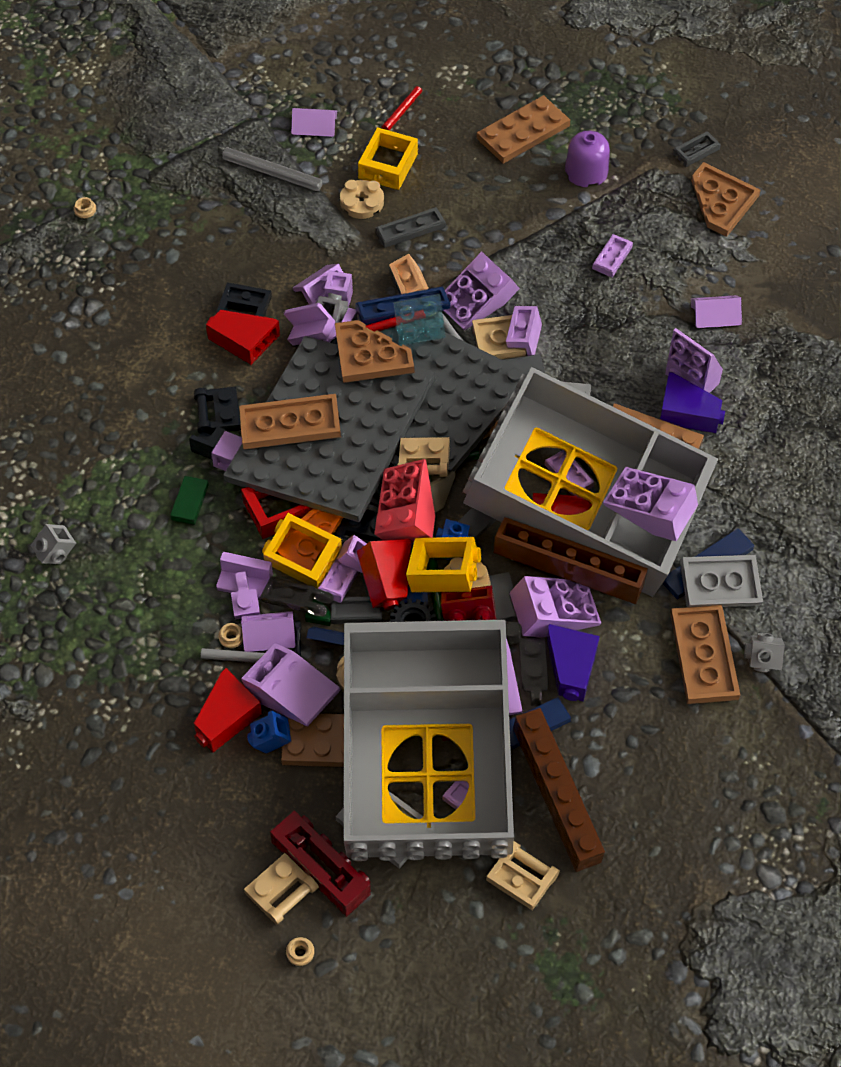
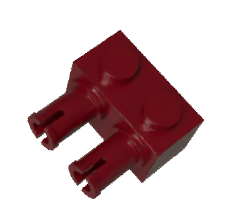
M492 585L471 588V592H441V608L444 621L497 620Z

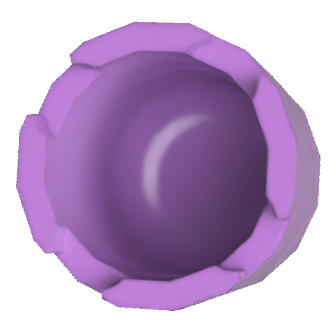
M591 130L582 131L571 139L567 151L565 171L569 176V181L575 185L588 187V184L597 183V185H600L606 180L609 171L610 149L607 139L602 134Z

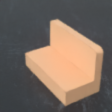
M410 254L389 264L401 294L429 289L419 266Z

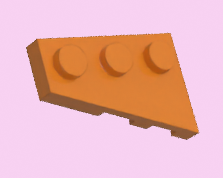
M313 508L301 519L333 535L343 517ZM290 528L276 554L311 571L326 544Z

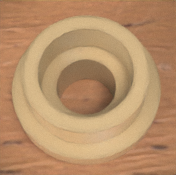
M83 197L75 202L74 213L76 216L89 218L95 214L96 205L90 198Z
M235 623L224 625L218 635L220 643L226 648L240 646L243 642L242 628ZM230 635L236 636L235 638H232V639H229V638H228V636H230Z
M303 937L291 940L286 948L287 958L296 966L308 964L314 957L312 942ZM298 949H303L306 951V953L303 956H297L295 954V952Z

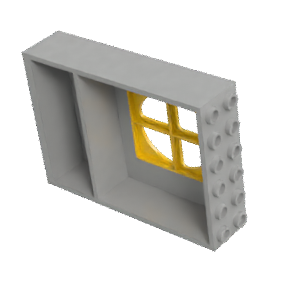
M531 367L527 375L522 374L515 391L512 393L505 410H503L496 428L493 430L486 447H484L478 463L474 467L463 490V493L467 494L463 503L500 522L506 517L646 567L648 571L641 592L653 597L670 572L696 509L678 540L673 541L652 535L604 506L603 502L624 468L629 467L694 484L699 505L718 458ZM540 448H558L566 452V457L558 473H552L528 461L526 455ZM575 458H581L593 470L599 483L598 493H593L567 480L566 475ZM520 469H525L551 483V488L543 504L539 505L533 502L524 492L518 478V471ZM560 489H566L590 501L592 504L589 510L576 515H561L551 510V506Z
M505 620L344 623V846L346 856L354 861H366L368 857H379L380 860L391 861L395 860L396 857L421 860L424 856H435L436 859L445 860L459 855H463V858L476 859L480 855H491L492 858H505L508 854H512L514 828ZM435 735L449 738L461 749L468 763L466 770L435 771L433 769L432 738ZM411 736L422 737L423 769L418 772H390L387 767L396 748ZM466 781L469 784L468 792L459 808L445 818H436L433 813L434 783ZM420 782L423 784L424 816L421 819H413L407 816L395 805L388 791L390 783Z

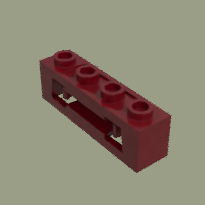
M294 810L270 831L271 842L282 854L286 853L307 875L311 876L318 884V889L347 917L371 895L370 879L363 871L359 870L357 872L351 866L350 859L343 852L338 853L333 849L330 839L323 833L319 835L313 829L312 822L305 815L301 817ZM305 840L310 844V850L338 876L334 880L336 886L331 882V876L303 850L307 847Z

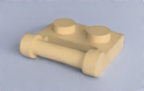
M449 437L401 438L398 465L425 459L427 464L440 463V465H427L429 475L448 477Z
M514 841L513 853L497 861L487 875L486 881L533 911L550 885L556 880L560 870L554 866L550 868L522 850L520 848L521 845ZM516 858L544 876L543 879H538L511 860Z
M284 853L244 888V892L278 925L291 908L309 892H315L319 886L311 876L307 875ZM297 881L302 884L276 908L272 906Z

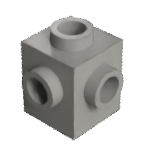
M328 293V297L319 296L316 303H320L335 320V323L342 322L349 308L347 307L348 302L341 300L342 296Z
M46 524L30 546L41 563L61 564L67 558L76 542L64 525Z
M758 633V636L751 635L750 643L745 644L744 658L748 659L750 667H754V670L759 672H768L769 669L782 670L785 644L782 638H775L769 633Z

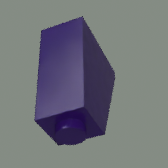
M669 372L660 420L683 428L716 433L718 424L723 425L725 411L721 410V399L681 376Z
M549 624L547 645L558 695L570 701L579 700L584 702L600 636Z

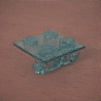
M440 294L393 302L400 346L446 337Z

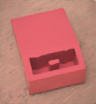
M422 459L385 468L374 534L383 541L410 539L411 543L415 541V538H433L435 511L426 460Z

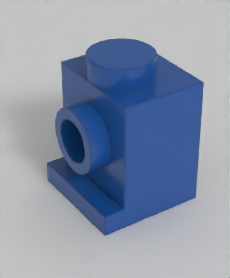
M274 711L268 712V716L250 724L251 732L248 733L247 738L250 745L259 751L269 753L291 742L288 718Z

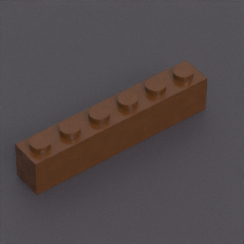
M504 517L495 536L493 552L495 554L633 604L637 603L645 584L648 571L646 567Z
M541 708L516 716L513 730L575 871L578 872L600 864L605 850Z

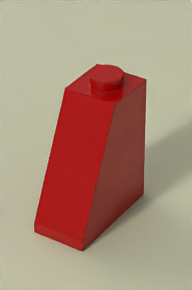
M220 310L215 316L210 317L206 324L209 340L250 365L280 336L279 321L277 319Z
M410 539L370 541L356 551L373 608L384 607V610H390L395 606H399L398 602L407 597L408 580L406 573L411 555Z
M227 668L221 672L194 722L195 739L203 748L207 746L213 753L262 715L260 701Z

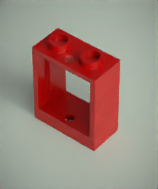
M250 487L241 489L243 503L262 539L276 534L274 531L280 519L284 520L287 513L301 519L313 509L299 505L267 518L258 500L269 495L255 491V489Z

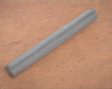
M226 147L222 153V158L226 161L308 189L319 191L322 187V179L229 147Z

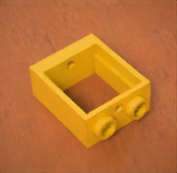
M377 127L358 162V179L377 181L380 185L399 190L418 155V139ZM379 146L404 153L397 167L372 160Z
M287 513L284 520L280 519L274 531L276 534L273 539L267 540L263 547L264 561L271 562L273 568L318 590L342 548L341 538ZM290 528L326 544L311 571L276 554Z
M415 538L406 573L411 592H471L472 583L477 580L476 565L481 561V549L476 546L475 538ZM463 557L461 570H427L429 558Z

